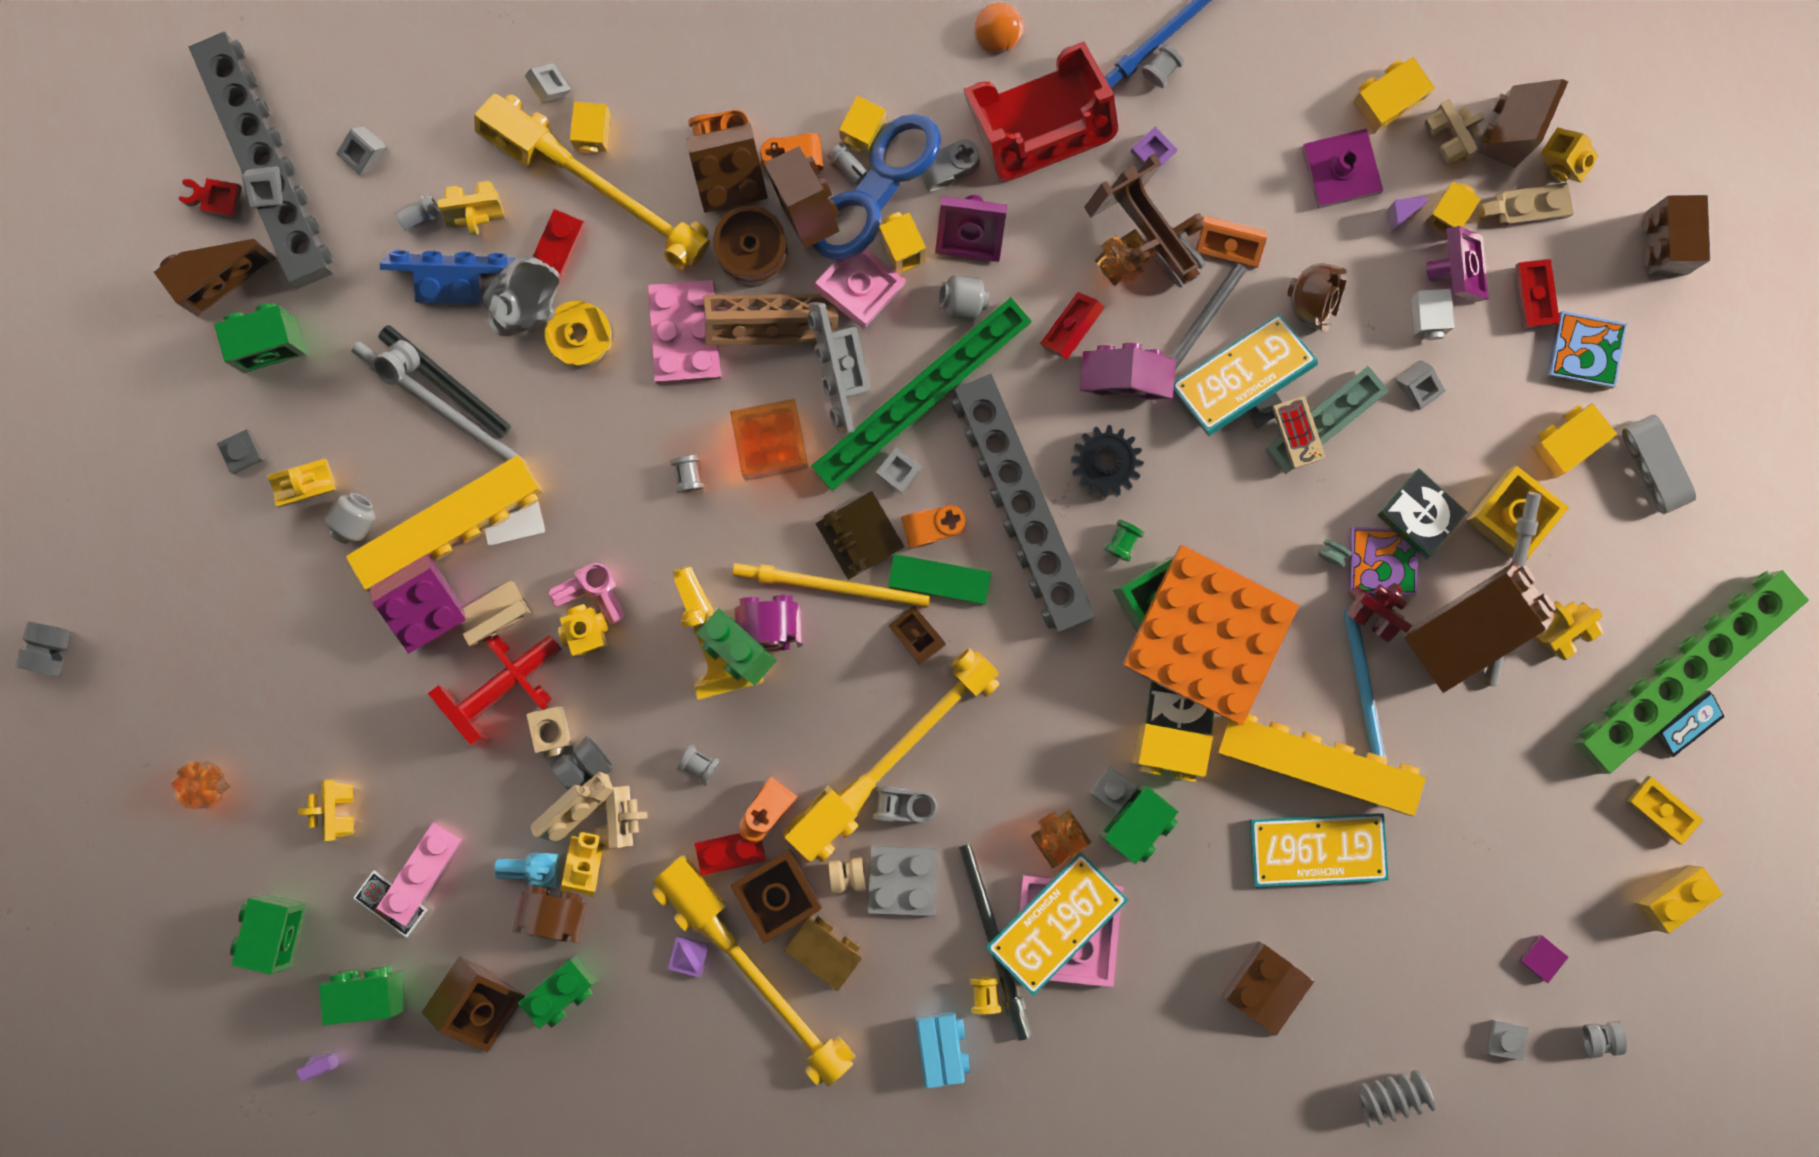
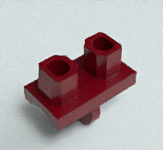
M1393 583L1385 588L1379 584L1374 591L1381 596L1378 600L1356 585L1351 592L1356 599L1347 612L1353 620L1365 626L1373 613H1377L1381 617L1372 628V631L1387 642H1390L1400 629L1405 633L1410 630L1413 625L1406 621L1404 616L1392 609L1396 606L1402 610L1407 604L1401 598L1403 592L1401 586Z

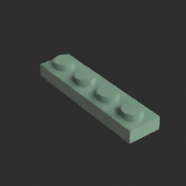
M1369 366L1311 412L1322 445L1389 392ZM1281 436L1265 450L1282 471L1287 474L1293 468Z

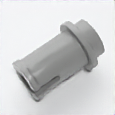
M840 142L828 153L829 163L831 165L835 164L851 183L855 185L859 178L862 179L868 170L848 151L850 147L848 145L844 146Z
M423 195L420 197V201L396 212L395 215L404 231H407L409 228L429 218L432 220L436 219V215L440 213V210L431 195L428 197Z

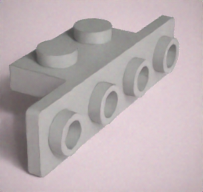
M809 303L810 312L807 314L810 329L816 335L817 345H815V354L818 362L823 366L825 375L822 378V385L826 395L830 396L832 409L829 411L830 419L838 431L847 434L854 432L847 397L870 390L857 327L849 326L832 331L825 303Z

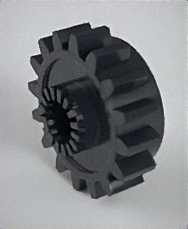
M1111 425L1107 426L1105 433H1101L1098 427H1094L1093 437L1084 433L1081 436L1084 445L1075 444L1073 449L1079 453V456L1071 457L1070 462L1077 464L1078 468L1072 471V475H1080L1082 479L1078 486L1081 488L1088 485L1090 487V495H1093L1097 490L1101 491L1102 498L1106 499L1108 493L1113 491V494L1118 497L1121 495L1120 488L1122 486L1128 491L1133 487L1129 479L1138 480L1141 475L1135 471V468H1140L1144 464L1143 461L1136 459V456L1142 452V449L1132 448L1131 445L1136 439L1134 436L1127 440L1123 438L1125 429L1121 428L1117 434H1114ZM1103 454L1112 456L1115 461V467L1109 470L1102 468L1099 465V456Z

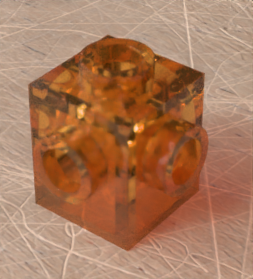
M1134 229L1120 239L1117 235H1114L1101 246L1104 251L1097 257L1095 262L1113 286H1116L1125 279L1128 283H1131L1144 272L1142 268L1148 261L1135 267L1133 263L1129 264L1125 257L1138 247L1146 244V242L1137 230Z
M190 761L178 770L176 774L179 777L171 783L177 791L175 793L177 800L186 808L191 807L192 809H209L223 798L221 794L230 787L224 780L225 775L221 769L209 761L196 763ZM196 781L199 783L198 789L193 784Z
M1070 809L1058 816L1055 811L1051 812L1038 821L1041 827L1030 835L1052 869L1073 858L1092 843Z

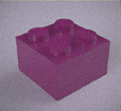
M428 553L370 587L372 604L408 654L466 620L463 604Z

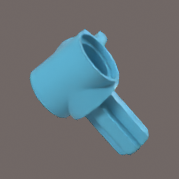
M530 853V855H527L526 860L498 859L494 867L495 877L498 879L525 880V884L531 886L558 888L560 854Z

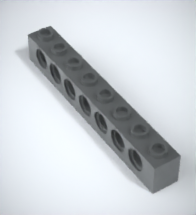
M223 31L188 46L242 174L249 169L279 167L281 182L283 183V204L257 207V210L288 282L296 289H299L332 275L333 272L329 265L334 262L326 244L321 245L317 234L321 233L320 227L313 215L309 216L304 205L308 204V199L300 185L296 186L292 175L296 174L295 168L288 156L283 157L279 147L283 145L282 138L276 127L271 128L267 117L271 116L270 110L262 97L258 98L254 88L259 85L252 70L245 68L242 59L246 58V54L238 39L233 41ZM233 66L230 75L221 77V73L226 67ZM245 95L244 102L240 106L233 107L234 100L238 96ZM257 124V131L251 136H246L247 128ZM265 153H270L269 161L264 165H258L259 158ZM294 211V220L290 224H283L284 216L288 212ZM301 241H308L306 251L296 254L297 244Z
M992 374L955 388L954 395L956 398L951 399L953 408L958 418L962 416L965 418L968 428L964 429V433L970 447L977 446L981 458L977 459V464L983 477L989 476L994 488L989 491L996 508L1003 507L1007 517L1002 520L1009 538L1015 537L1020 549L1015 550L1022 569L1028 567L1033 579L1029 580L1028 583L1035 599L1041 597L1046 608L1041 611L1048 630L1054 628L1056 634L1093 619L1095 617ZM984 407L991 412L992 418L988 422L981 423L975 420L973 412L977 408ZM992 437L1000 438L1004 443V449L999 453L990 452L986 447V441ZM1004 467L1013 468L1017 473V480L1013 483H1005L1000 479L999 471ZM1017 497H1023L1028 500L1030 510L1024 514H1019L1013 510L1012 501ZM1030 527H1036L1041 530L1043 540L1038 544H1031L1025 538V531ZM1048 557L1055 562L1056 570L1054 573L1045 575L1039 571L1038 561L1041 558ZM1060 587L1067 591L1069 599L1065 605H1057L1052 601L1051 591L1054 588Z

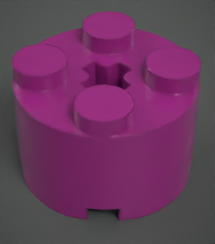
M792 595L773 596V601L762 602L759 601L758 597L739 599L740 605L734 608L735 621L768 652L790 650V643L796 642L797 648L803 646L801 605L793 601Z

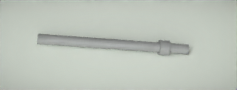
M358 341L353 346L351 352L371 365L370 369L375 372L373 360L378 354ZM406 374L397 383V385L505 462L518 455Z
M1535 492L1527 493L1522 517H1518L1515 529L1518 532L1511 563L1517 560L1521 567L1526 563L1531 537L1536 535L1539 523L1536 520L1541 494ZM1503 657L1487 666L1484 679L1485 685L1497 686Z

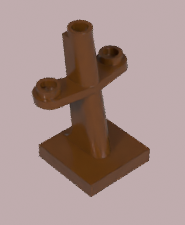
M1154 153L1147 158L1138 172L1134 166H1131L1120 174L1111 187L1107 181L1101 183L1084 206V209L1092 218L1119 203L1149 240L1148 243L1125 257L1126 261L1138 267L1152 257L1151 252L1157 250L1183 285H1186L1200 275L1197 269L1199 265L1178 236L1186 232L1189 237L1205 226L1202 221L1204 217L1201 213H1197L1173 229L1144 189V186L1162 165Z

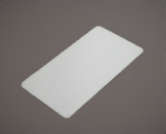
M538 501L526 509L521 510L518 507L509 512L510 518L493 527L492 524L484 527L489 546L545 532Z

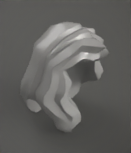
M534 257L514 260L504 268L483 295L484 305L488 309L491 329L500 336H511L548 324L555 314V310L551 306L555 289L559 284L558 271Z

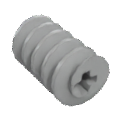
M1418 1070L1411 1072L1410 1079L1404 1073L1399 1074L1397 1083L1392 1077H1386L1384 1086L1378 1080L1372 1082L1371 1090L1364 1083L1359 1086V1105L1364 1121L1369 1128L1370 1117L1373 1116L1379 1125L1383 1124V1114L1385 1113L1389 1115L1393 1122L1396 1121V1110H1400L1405 1118H1409V1107L1411 1106L1414 1107L1419 1115L1422 1114L1423 1103H1426L1431 1111H1435L1431 1089L1427 1080Z

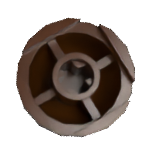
M1319 263L1303 270L1298 279L1293 278L1291 280L1287 295L1292 298L1291 307L1299 321L1321 331H1327L1332 324L1326 321L1330 313L1337 316L1347 282V280L1341 279V274H1347L1346 269L1332 264Z

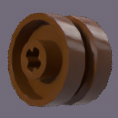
M753 205L736 207L726 213L716 225L713 236L715 255L726 276L736 283L747 286L763 285L776 278L784 268L788 255L784 229L777 217L765 208ZM753 242L756 243L755 247L752 249H748L745 247H751L753 245Z

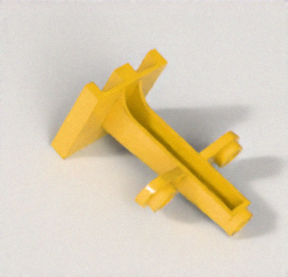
M692 566L673 570L672 573L686 612L681 613L682 620H680L683 628L692 626L696 634L714 614V611L693 573ZM696 634V637H697L698 642H699L700 647H701V645H702L705 641L702 640V639ZM701 647L708 670L705 676L698 677L694 688L698 700L753 685L743 677L737 681L723 668L727 662L721 656L715 660ZM764 676L757 684L764 682Z

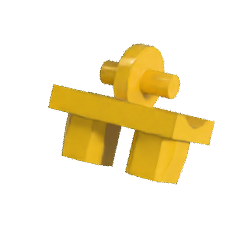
M478 182L475 185L476 194L466 196L462 187H446L444 199L438 200V208L443 214L446 226L456 225V228L468 226L470 235H477L479 233L478 225L488 224L490 219L504 218V209L492 182Z
M325 458L267 475L273 490L275 505L278 508L336 491L328 460Z
M1555 601L1553 603L1555 606L1553 611L1555 614L1554 619L1548 629L1536 636L1541 645L1549 648L1557 657L1567 660L1577 651L1572 642V639L1577 635H1580L1582 640L1590 642L1603 634L1598 620L1603 618V615L1598 608L1592 609L1584 602L1577 606L1572 601L1564 606L1560 602Z
M321 780V807H318V794H307L308 807L298 808V815H308V828L318 827V814H322V840L335 841V837L353 834V816L335 817V803H353V785L335 783V780Z
M581 832L579 837L571 836L560 891H578L586 896L594 897L604 844L599 843L600 837L598 835Z

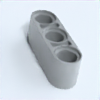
M1651 415L1622 429V436L1654 505L1660 513L1667 514L1696 500L1693 484L1664 424L1658 416Z

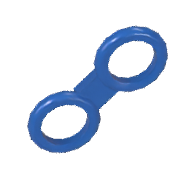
M919 114L903 115L890 121L878 132L871 145L869 157L872 166L871 170L854 191L842 192L832 197L838 211L847 206L857 205L864 207L867 213L866 224L861 233L854 240L846 244L832 245L827 243L826 239L813 244V247L821 256L832 260L850 259L863 252L874 241L881 224V210L900 187L899 182L910 181L922 175L933 164L940 151L941 135L938 126L929 117ZM910 129H918L925 132L927 137L926 146L914 162L899 168L889 167L885 164V150L889 142L896 135Z

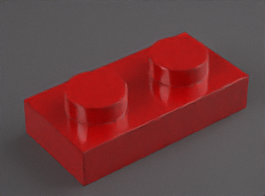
M553 209L532 257L542 260L549 267H554L558 271L560 282L585 223L580 219Z
M1551 259L1517 263L1515 267L1524 329L1558 325L1560 319Z
M1077 291L1040 342V345L1046 351L1067 360L1105 307L1099 300Z
M740 833L694 843L701 876L767 861L763 840L751 843L744 840Z

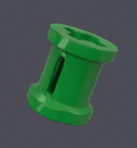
M1119 519L1116 524L1118 526L1110 544H1106L1103 549L1123 561L1130 562L1132 558L1130 553L1138 538H1142L1145 532Z

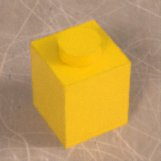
M857 95L839 128L840 139L843 140L842 143L845 146L848 145L849 149L860 152L862 149L869 153L875 137L887 119L886 110Z
M574 101L570 141L574 148L578 149V152L588 155H596L598 151L607 152L611 118L607 104Z
M1453 181L1445 189L1425 222L1447 235L1446 228L1464 227L1481 198L1475 195V191L1470 186L1464 183L1457 184Z

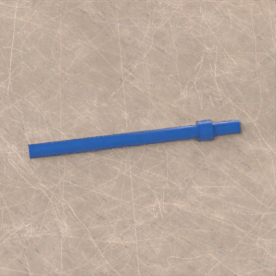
M1192 0L1129 56L1124 55L1114 64L1115 68L1105 76L1110 88L1122 78L1127 79L1137 71L1138 64L1212 0Z

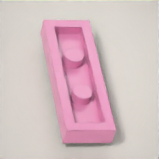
M432 823L377 909L407 927L460 846L462 840L437 824Z

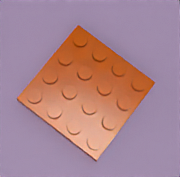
M1179 545L1121 666L1238 725H1243L1300 605L1184 545Z

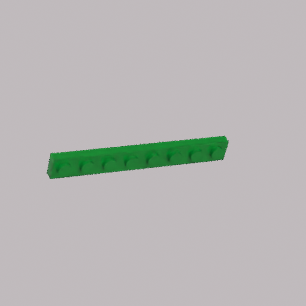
M1010 297L858 425L854 432L845 436L813 463L811 468L832 492L835 491L1032 324L1031 319Z

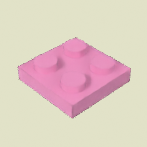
M865 249L850 259L836 260L815 282L813 289L861 328L865 329L903 288L906 280L869 250Z

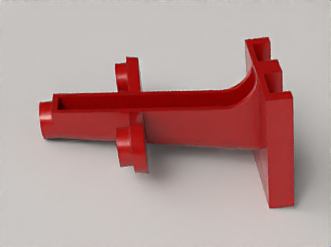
M498 634L493 638L489 636L485 639L486 643L506 668L461 702L450 689L437 685L428 693L470 746L481 748L491 740L476 721L484 712L519 684L542 710L549 707L547 703L552 699L541 685L534 688L527 678L555 657L562 649L550 634L513 662L506 654L510 648Z

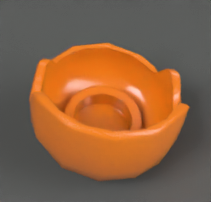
M998 2L987 5L980 11L974 23L975 37L985 50L994 53L1009 51L1017 45L1020 38L1024 35L1022 16L1009 4Z

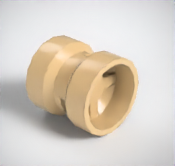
M862 857L853 858L847 863H842L839 860L829 861L832 894L843 893L846 889H853L855 892L866 891Z

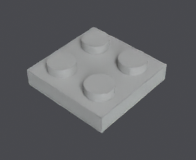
M871 846L868 914L935 916L937 848Z

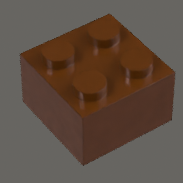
M751 123L686 138L704 213L768 199Z
M800 146L764 163L780 205L804 249L840 232L835 220L840 217V214L832 198L827 199L832 196L831 190L824 177L817 178L816 175L820 174L812 156L806 158Z
M1668 195L1646 211L1642 221L1643 232L1647 234V246L1644 249L1643 259L1644 264L1648 266V275H1688L1710 261L1708 195Z
M791 849L730 884L763 944L822 910L824 907Z

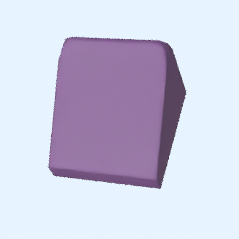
M1420 196L1395 200L1388 208L1391 231L1397 229L1417 213L1428 202L1427 197Z

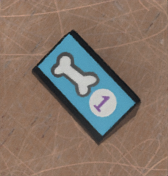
M1706 690L1662 728L1655 737L1671 757H1675L1725 716L1712 692Z

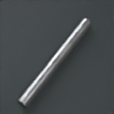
M1236 263L1170 355L1169 358L1176 360L1175 371L1247 271L1242 264Z

